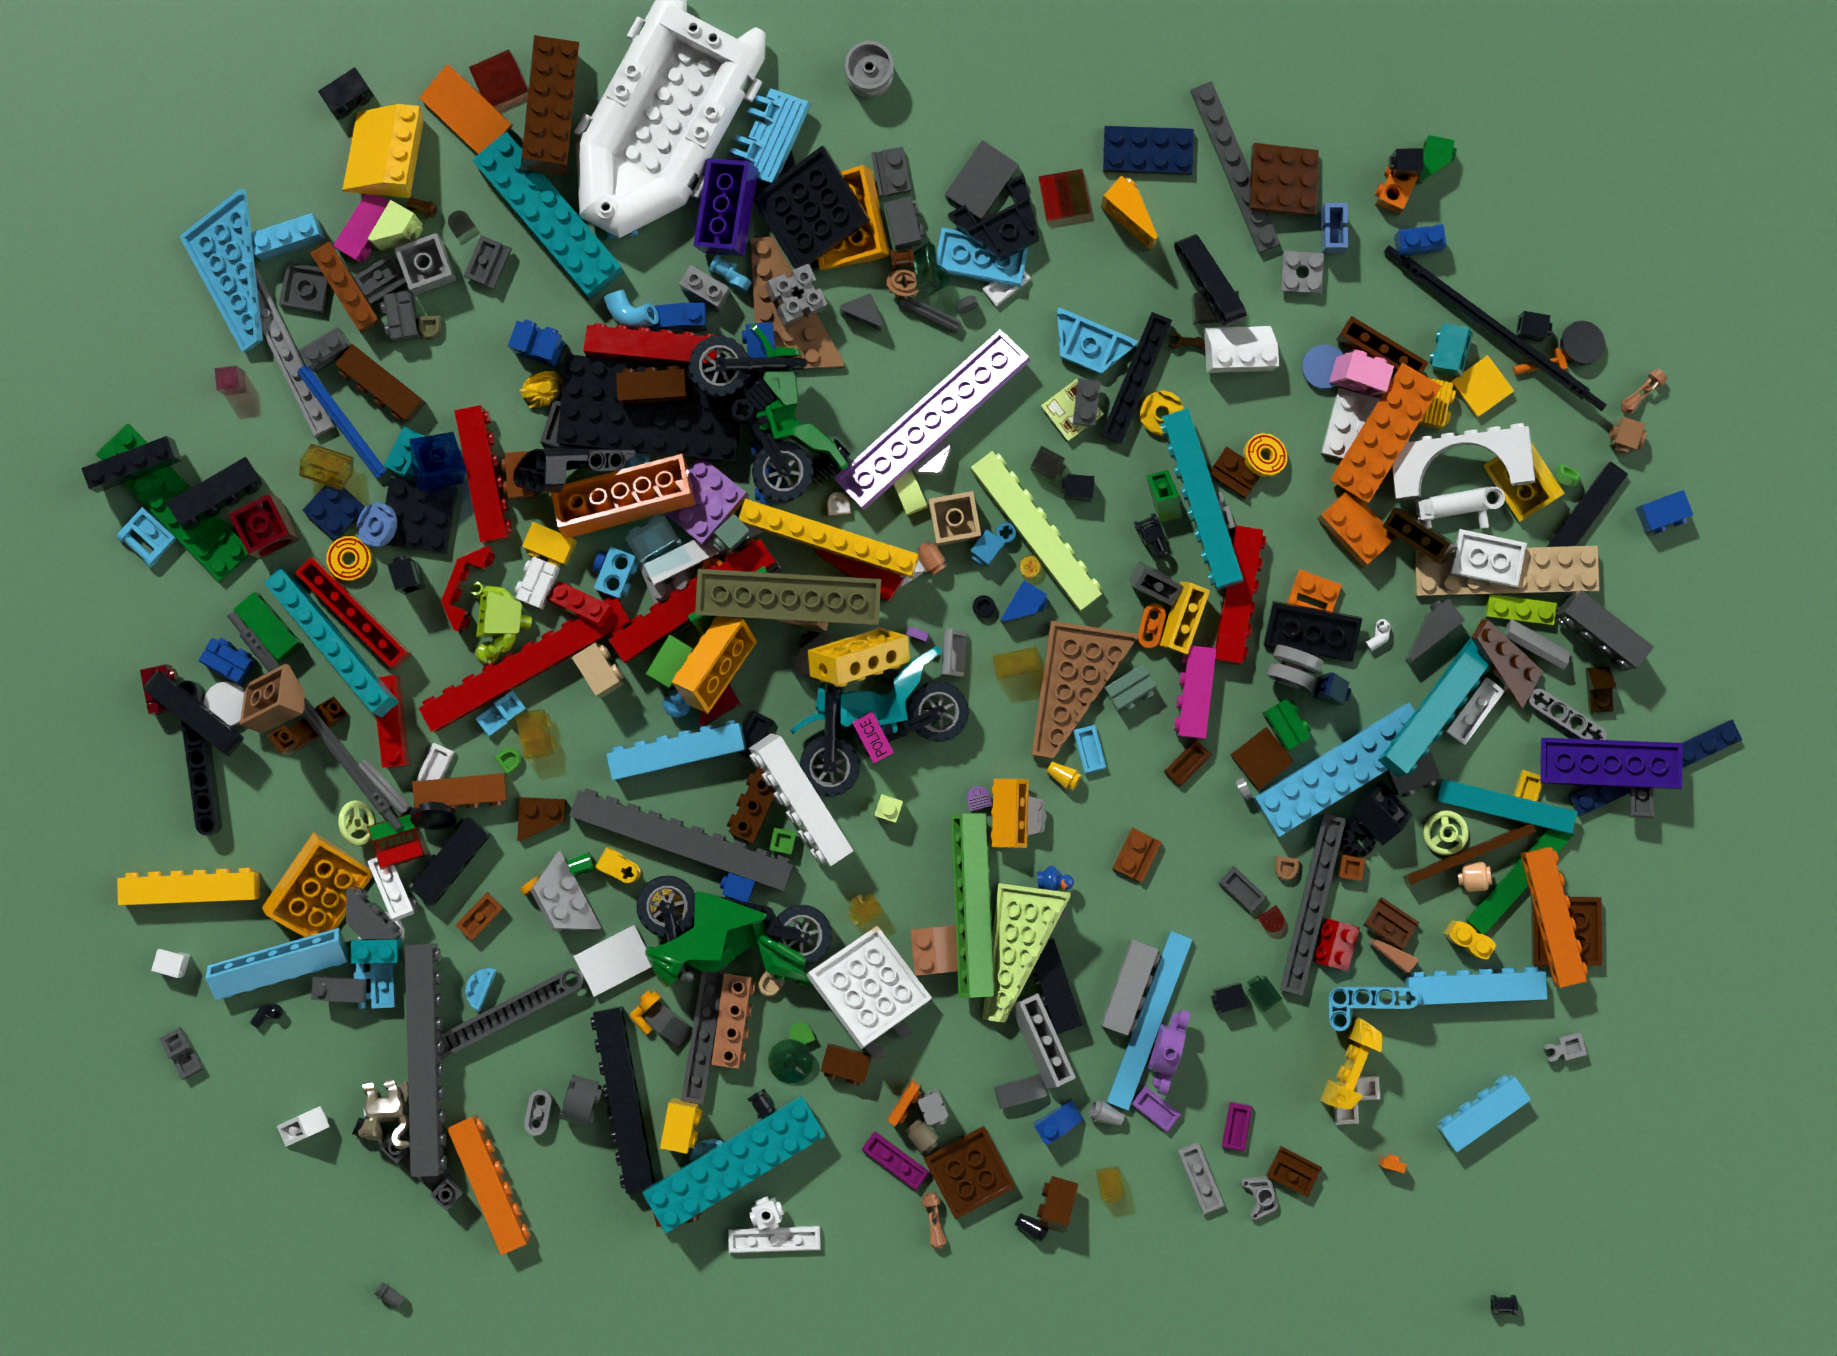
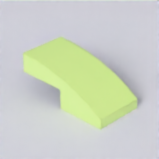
M910 468L893 484L907 516L928 507Z

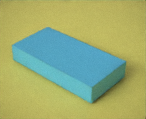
M1091 725L1073 730L1084 774L1106 769L1096 726Z

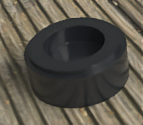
M986 595L977 597L973 602V612L980 618L990 617L995 610L993 599Z

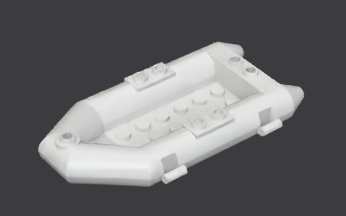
M655 0L645 20L637 16L627 34V37L633 42L592 116L583 114L574 131V134L580 137L576 144L580 218L618 238H622L686 205L690 196L696 199L701 197L705 177L702 173L706 168L707 159L712 157L742 100L745 99L752 102L763 83L755 78L765 60L766 33L754 27L736 39L687 13V0ZM752 82L748 92L745 94L744 91L748 83ZM696 179H700L694 191H692L691 188Z

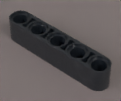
M1194 234L1175 242L1174 249L1177 257L1221 325L1227 327L1246 319L1247 313L1243 303L1200 237Z
M157 670L143 687L149 695L225 755L230 757L245 739L239 732L163 672Z

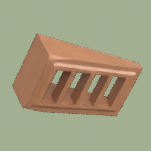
M1372 939L1369 942L1374 949L1404 973H1409L1419 961L1417 957L1379 940Z

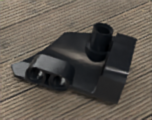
M534 449L527 452L518 462L513 472V481L517 487L530 491L559 493L563 489V484H566L567 470L583 467L595 471H618L626 463V454H635L637 449Z

